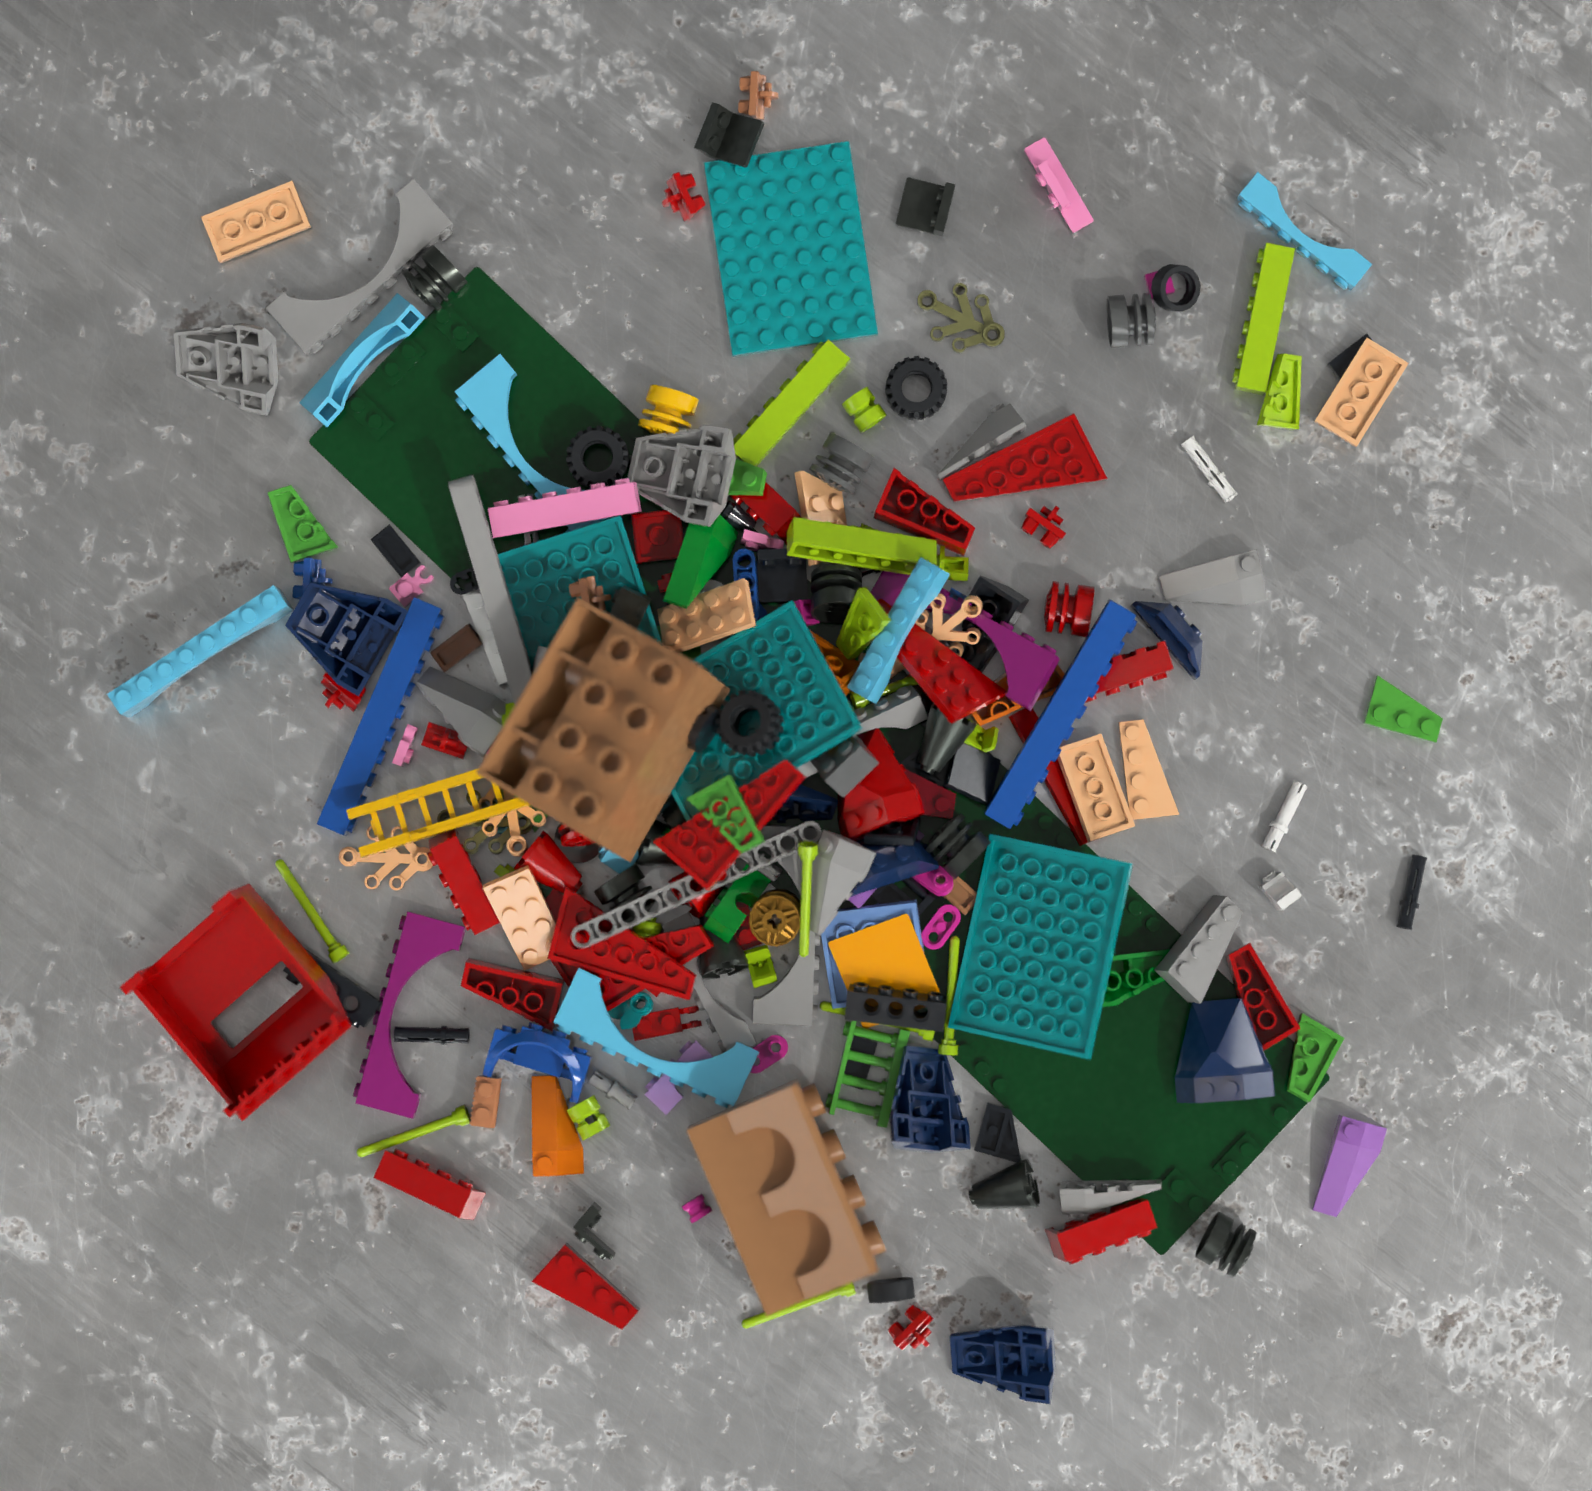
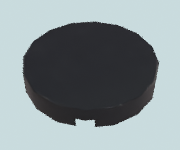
M714 705L705 708L708 712L705 715L700 714L696 718L689 732L688 741L691 743L688 744V748L697 753L702 752L708 747L717 733L716 729L719 728L715 723L716 719H720V715L717 714L718 708Z

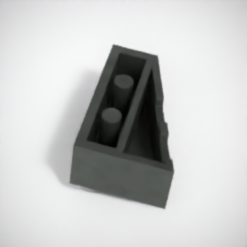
M625 585L621 590L617 588L611 601L614 603L611 612L607 611L606 613L637 630L652 598Z

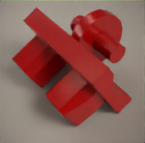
M677 172L666 181L669 188L665 189L664 193L667 198L661 203L663 207L671 206L674 213L680 211L684 221L691 219L705 206L703 197L700 194L690 197L688 190L696 186L691 173L680 175V172Z
M1045 506L1042 507L1040 512L1047 516V519L1032 508H1029L1025 514L1026 518L1021 530L1032 536L1037 527L1040 526L1046 533L1039 542L1048 549L1052 548L1058 540L1061 541L1066 534L1051 523L1052 520L1060 525L1064 520L1056 514L1060 509L1058 506H1055L1052 511Z
M327 672L323 675L324 678L321 684L326 689L322 694L328 698L325 706L329 709L332 705H336L341 710L346 705L354 712L359 707L366 688L364 687L360 695L357 696L338 685Z
M431 722L428 723L421 743L422 746L464 759L468 748L457 737V731Z
M912 1305L905 1312V1315L912 1323L905 1329L897 1321L888 1329L894 1339L893 1343L902 1351L909 1344L913 1349H916L921 1343L926 1348L930 1345L926 1338L932 1331L927 1326L934 1318L925 1310L922 1311Z

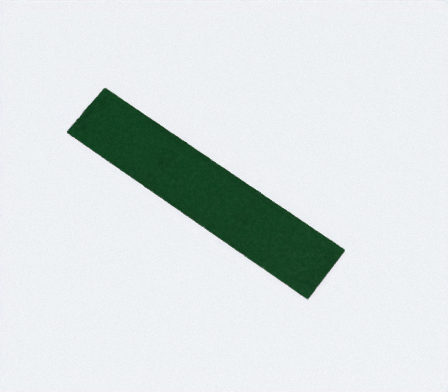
M479 267L473 268L465 277L468 283L457 293L451 291L447 295L449 301L446 303L443 300L440 303L442 307L438 311L434 309L375 369L371 376L346 400L344 409L328 427L323 424L309 440L312 447L450 578L456 573L473 567L450 493L449 481L473 475L491 534L488 508H493L494 502L508 500L509 504L518 503L519 495L525 494L526 497L527 494H535L537 492L532 484L527 487L518 476L521 473L520 469L516 465L511 467L502 457L506 454L500 446L495 448L486 438L490 435L484 427L480 430L471 420L474 416L469 409L464 411L455 401L458 398L455 391L499 354L502 355L517 374L512 380L508 403L509 424L514 442L524 460L535 471L550 481L569 488L581 487V490H591L575 480L569 470L566 459L567 448L571 444L570 441L573 437L577 436L579 431H584L587 427L602 426L603 428L608 427L612 429L615 433L617 432L624 440L629 455H633L636 438L653 435L646 429L638 426L639 419ZM603 444L590 446L583 456L585 466L593 472L606 470L611 465L613 459L611 450ZM630 463L628 464L626 474L622 477L623 479L628 477ZM639 494L642 512L637 513L665 510ZM631 514L621 515L636 560ZM682 520L683 536L685 537L689 523ZM565 525L538 530L539 540L565 533L569 528ZM736 528L734 529L738 532L731 556L724 561L717 573L710 578V580L718 581L723 585L734 582L733 555L739 549H746L745 545L740 544L743 531ZM524 533L493 538L497 554L524 546L525 542ZM530 534L531 543H533L532 534ZM752 551V553L754 554V557H755V561H756V553H757V551ZM677 559L637 563L636 561L646 594L652 598L649 604L657 626L660 625L657 609L670 605V603L663 601L666 591L660 593L657 581L662 580V575L673 572ZM745 559L742 560L739 563V565L745 567L748 566L751 563V561ZM472 572L468 573L471 576L469 579L462 580L461 577L458 578L457 585L463 591L465 590V585L473 582V586H477ZM807 579L808 599H811L813 595L811 592V582ZM788 602L760 604L770 614ZM819 621V624L808 626V628L837 647L835 643L843 624H830ZM872 642L862 651L863 654L867 653ZM901 670L889 680L888 684L904 679L908 674ZM918 684L913 686L919 695L925 692ZM849 693L846 695V698L848 699L852 709L855 710ZM921 722L908 729L896 727L879 728L895 752L893 755L898 763L921 747L925 727L921 725ZM1001 763L992 796L1008 771ZM819 772L806 777L800 783L803 786L838 799V793L824 781ZM947 789L956 794L953 818L960 813L965 816L958 826L963 829L969 822L972 823L970 830L967 832L969 837L980 831L988 839L990 834L1098 856L1086 844L1080 846L1071 829L1036 796L1030 805L1025 803L1021 810L1024 815L1017 826L1013 824L1011 829L984 814L987 805ZM838 805L832 819L811 821L819 825L821 832L826 830L841 835L838 825ZM921 815L919 831L925 836L920 841L929 845L932 836L950 819ZM799 818L786 819V823H778L777 820H769L766 825L798 826L809 821H801ZM936 847L932 852L936 856L941 850ZM986 849L959 875L976 893L978 891ZM758 850L759 854H765L764 857L769 860L771 858L767 852ZM945 855L937 862L942 867L949 858ZM777 861L773 864L779 867L782 872L777 880H771L770 884L777 889H785L794 893L801 901V896L792 878ZM903 881L894 883L912 900H917L918 906L923 901ZM1129 885L1113 956L1171 949L1181 937V934ZM870 896L862 906L877 905L879 903ZM937 896L919 916L921 933L941 906L952 905L945 897ZM845 899L838 909L856 906ZM974 906L966 915L960 912L961 919L959 924L942 947L929 949L924 946L925 957L939 991L943 996L947 995L950 938L957 936L960 940L959 978ZM946 912L943 915V919L946 922H950L953 918L950 912ZM931 932L929 940L931 942L937 941V933ZM1217 969L1203 1001L1237 999L1234 984ZM1165 980L1124 1000L1116 1006L1102 1007L1091 1060L954 1029V1040H956V1045H958V1055L951 1056L1004 1107L1010 1108L1012 1114L1082 1181L1162 1180V1186L1159 1190L1109 1206L1111 1208L1141 1197L1147 1199L1158 1228L1151 1230L1152 1234L1143 1237V1239L1160 1255H1164L1307 1104L1304 1100L1287 1091L1295 1044L1289 1037L1264 1050L1267 1061L1273 1070L1275 1096L1235 1101L1177 1103L1175 1075L1192 1003L1187 1002ZM925 1007L917 1011L920 1013H925L928 1010ZM944 1030L943 1032L935 1031L934 1040L941 1044V1039H944ZM1327 1073L1324 1075L1314 1096L1329 1081L1330 1077Z

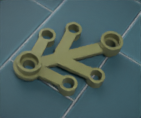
M963 283L955 284L952 291L953 295L958 299L962 313L939 302L933 291L924 290L918 295L917 303L922 310L930 311L933 309L956 321V323L944 327H933L930 332V337L933 341L940 342L946 336L972 329L979 334L965 339L958 337L953 340L952 349L956 353H962L966 348L981 343L989 347H995L1003 342L1005 337L1004 329L1000 324L993 321L988 306L989 298L986 295L979 294L974 301L975 307L981 312L984 324L974 319L967 297V287ZM963 287L965 292L962 295H958L955 289ZM929 297L932 303L924 305L922 302L923 298ZM984 298L986 305L979 306L977 300ZM935 330H940L942 332V336L940 338H935L933 336V332ZM995 331L997 333V337L995 339H990L988 337V332ZM957 341L963 342V349H957L955 343Z
M474 790L475 794L478 795L477 801H479L482 797L477 790ZM467 793L466 800L472 806L469 793ZM485 802L482 803V808L489 807ZM448 809L438 814L437 822L450 818ZM517 811L518 821L521 819L526 820V824L520 827L521 835L527 834L534 825L529 818ZM503 817L497 826L508 828L498 838H494L488 843V848L492 854L498 855L502 853L504 845L511 838L508 817ZM490 818L466 825V827H482L483 823ZM488 825L486 832H492L494 826ZM482 829L472 838L465 840L464 849L467 853L475 854L478 852L479 845L488 838ZM470 842H474L476 844L475 848L472 850H469L467 848V845ZM494 843L500 844V848L498 850L492 849V845Z

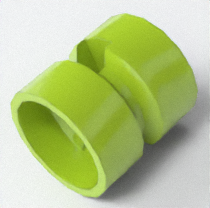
M868 387L858 391L842 403L847 414L855 417L853 422L860 433L867 431L887 416L881 405L874 403L875 397Z
M595 1095L566 1110L572 1122L578 1123L577 1131L583 1141L611 1126L606 1115L599 1112L601 1106ZM592 1115L594 1122L588 1125L585 1118Z

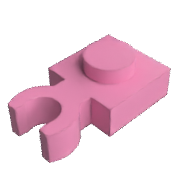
M746 529L743 531L740 544L745 545V548L751 551L783 549L785 542Z
M424 565L416 569L414 577L406 573L388 588L405 608L412 602L414 597L418 598L424 592L420 586L422 584H429L434 579L432 575L426 579L421 578V572L426 568Z
M407 724L392 763L404 767L405 763H410L414 753L411 747L418 731L417 727Z

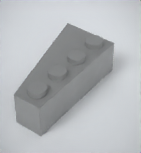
M1213 895L1156 967L1155 971L1187 1002L1202 1003L1243 911L1227 896Z

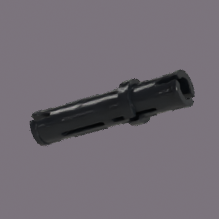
M1412 855L1403 900H1400L1399 903L1401 910L1397 924L1398 928L1412 930L1415 911L1419 909L1420 905L1417 902L1427 857ZM1416 869H1417V875H1416V879H1415L1414 889L1412 890L1413 881H1414V877H1415V872H1416ZM1410 895H1412L1411 903L1409 906Z
M395 1026L394 1042L441 1043V1045H447V1043L469 1044L470 1038L469 1028Z

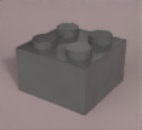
M856 734L810 760L824 781L843 798L879 764L865 743Z

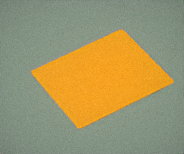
M903 914L828 942L847 991L850 984L863 982L867 983L870 987L891 986L893 990L903 991V989L911 988L916 989L918 993L928 994L931 991L940 992L908 914ZM869 998L866 1000L869 1006L875 1007L878 1005L875 999ZM899 1002L890 1003L893 1009L900 1010L903 1008ZM924 1005L915 1006L916 1010L925 1008ZM861 1022L863 1028H870L872 1026L878 1025L875 1023Z

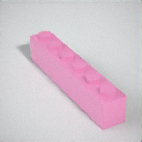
M629 478L615 480L614 486L606 487L605 483L590 485L591 490L581 491V487L566 489L567 494L557 496V491L543 493L542 499L533 500V496L518 498V503L509 504L508 500L494 502V507L488 508L493 538L642 512L637 483L630 482Z

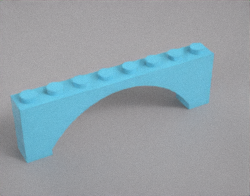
M499 354L455 391L458 396L455 401L464 411L469 409L474 416L471 420L480 430L484 427L490 435L486 438L495 448L500 446L506 454L502 457L511 467L516 465L520 469L521 473L518 476L527 487L530 484L535 487L537 492L534 495L537 499H542V494L557 491V496L567 494L566 489H570L569 487L554 483L535 471L524 460L514 442L509 424L508 403L512 380L517 374L502 355ZM609 518L566 525L569 528L566 532Z
M273 585L107 695L119 714L130 718L149 706L164 690L210 657L251 633L277 622L294 611L282 590Z
M578 968L554 1020V1023L558 1024V1030L568 1035L573 1031L581 1035L579 1040L590 1045L597 1042L603 1045V1051L613 1056L618 1052L626 1056L624 1061L632 1065L638 1066L639 1063L648 1066V1072L658 1077L663 1073L671 1077L669 1082L677 1086L683 1087L684 1084L693 1087V1093L703 1098L708 1094L716 1098L714 1103L728 1109L729 1105L735 1106L759 1051L737 1041L730 1050L700 1061L672 1062L648 1055L631 1044L613 1023L602 997L600 987L602 978Z

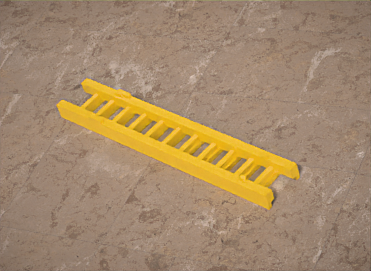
M478 769L356 806L346 811L349 820L371 814L372 820L370 822L374 835L378 836L379 841L358 847L361 858L527 807L530 804L520 798L504 802L499 786L491 782L498 804L480 809L472 782L484 777L476 773ZM466 784L474 811L456 817L448 789ZM442 791L450 819L432 824L424 797ZM418 799L426 826L409 831L400 804ZM394 806L403 834L385 839L377 811Z

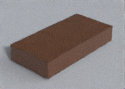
M467 624L431 651L430 654L442 671L447 672L482 646L483 643L471 624Z

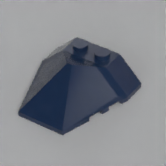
M310 582L285 626L338 685L359 696L406 617L408 610L387 598Z
M1242 998L1202 1001L1201 1004L1192 1002L1175 1075L1177 1103L1221 1102L1275 1096L1272 1067L1267 1061L1263 1046L1258 1040L1254 1025Z
M904 1046L890 1113L891 1143L894 1149L930 1153L971 1149L969 1123L967 1117L963 1118L959 1106L961 1098L960 1095L956 1096L952 1085L954 1077L947 1055L938 1054V1049Z
M1018 1325L952 1333L950 1335L953 1374L980 1384L983 1381L998 1386L997 1390L1003 1393L1006 1389L1019 1394V1399L1044 1404L1051 1403L1056 1366L1054 1329Z

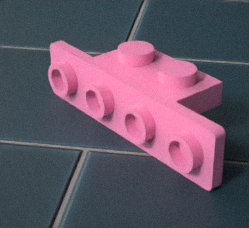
M1042 138L1026 147L1024 152L1037 172L1035 174L1037 181L1041 187H1046L1049 192L1047 197L1051 205L1059 209L1071 232L1075 233L1093 222L1091 214L1046 138Z

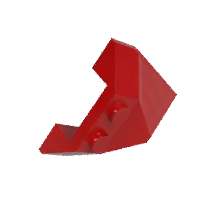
M879 728L858 735L879 764L844 798L838 793V825L841 835L854 842L864 839L865 833L893 821H907L925 813L918 788L908 779L904 766L900 765L894 757L893 753L895 752Z

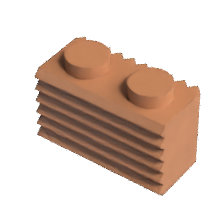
M479 1075L475 1078L477 1082H475L476 1087L473 1093L475 1095L473 1097L474 1102H472L474 1106L471 1108L473 1110L471 1112L472 1117H470L472 1121L469 1123L471 1126L495 1128L502 1078H490Z

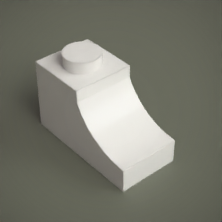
M1272 871L1262 879L1264 884L1260 888L1276 910H1284L1302 896L1297 887L1282 872L1276 874Z

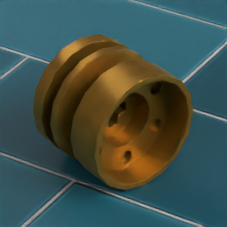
M776 888L766 891L759 897L750 912L749 925L753 935L758 941L768 946H781L789 943L795 938L800 929L801 901L794 893L785 889ZM774 914H776L778 919H781L778 925L773 920H770Z

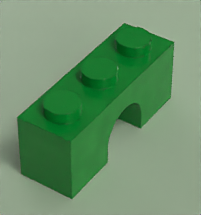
M746 864L742 871L747 870L749 865ZM754 871L732 881L731 887L729 889L724 887L717 897L720 900L718 906L712 904L705 917L708 920L704 928L726 943H729L747 916L736 907L735 902H743L753 908L771 880L760 872Z

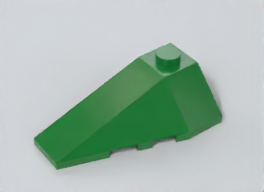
M721 515L716 518L710 527L689 523L663 599L664 602L687 609L703 590L710 578L717 573L724 561L731 556L738 532Z
M1170 949L1113 956L1102 1007L1116 1006L1149 987L1163 982L1164 979L1155 969Z

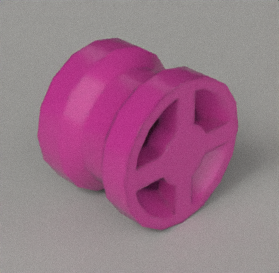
M703 1194L696 1196L681 1206L690 1215L689 1220L691 1223L696 1222L712 1211L711 1207L705 1204Z

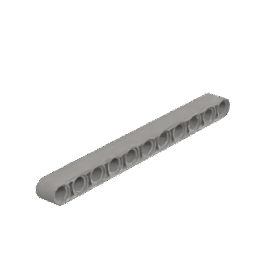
M473 475L449 481L448 485L513 701L516 705L532 677V667Z
M805 822L766 840L745 853H741L738 858L742 857L748 860V869L745 871L737 870L734 861L726 871V878L723 881H718L710 891H707L704 887L699 892L692 891L689 883L693 878L689 875L585 922L572 931V942L578 948H588L798 852V843L801 841L817 843L821 837V828L815 822ZM806 827H813L817 832L816 838L807 840L803 836V830ZM790 837L794 841V847L791 850L782 849L780 846L782 838ZM766 847L770 849L772 856L769 860L763 861L759 859L757 852L760 848ZM674 888L680 891L681 898L677 902H671L667 899L666 895L670 889ZM646 900H656L658 909L652 913L647 912L644 909ZM626 909L633 910L636 915L631 923H625L621 919V914ZM606 919L612 922L613 928L609 933L599 931L598 925L602 920ZM586 930L589 932L590 939L587 943L580 944L576 941L575 937L578 931Z

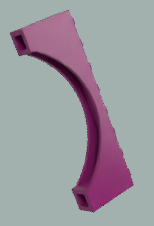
M882 571L870 593L876 601L882 598L893 607L910 575ZM942 588L939 594L944 595L946 598L943 613L954 615L961 609L964 599L959 597L956 601L949 597L951 594L949 591ZM934 600L936 604H942L940 600ZM929 604L926 610L928 613H933V608ZM982 609L977 617H966L965 620L981 628L997 647L1007 674L1009 690L1006 696L1008 699L1031 711L1060 661L1058 656L1055 655L1056 650L1046 644H1043L1042 647L1035 644V638L1024 632L1021 635L1013 632L1014 627L1002 620L998 624L991 620L993 617L991 614Z
M407 912V915H402L399 930H402L400 940L396 939L392 950V953L396 954L394 963H389L386 971V977L389 978L387 988L383 987L379 998V1001L383 1002L381 1011H376L373 1019V1025L376 1026L374 1035H369L366 1049L370 1050L367 1059L363 1058L360 1067V1073L363 1074L361 1083H356L353 1097L357 1098L356 1104L413 1119L416 1116L421 1093L415 1092L409 1085L395 1059L391 1041L393 1009L404 985L418 969L443 953L451 950H461L466 928L458 924Z

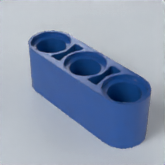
M739 549L733 555L734 581L744 578L748 583L752 584L750 595L754 618L757 621L759 617L757 564L752 551L749 549ZM742 560L751 561L748 566L742 567L739 565Z

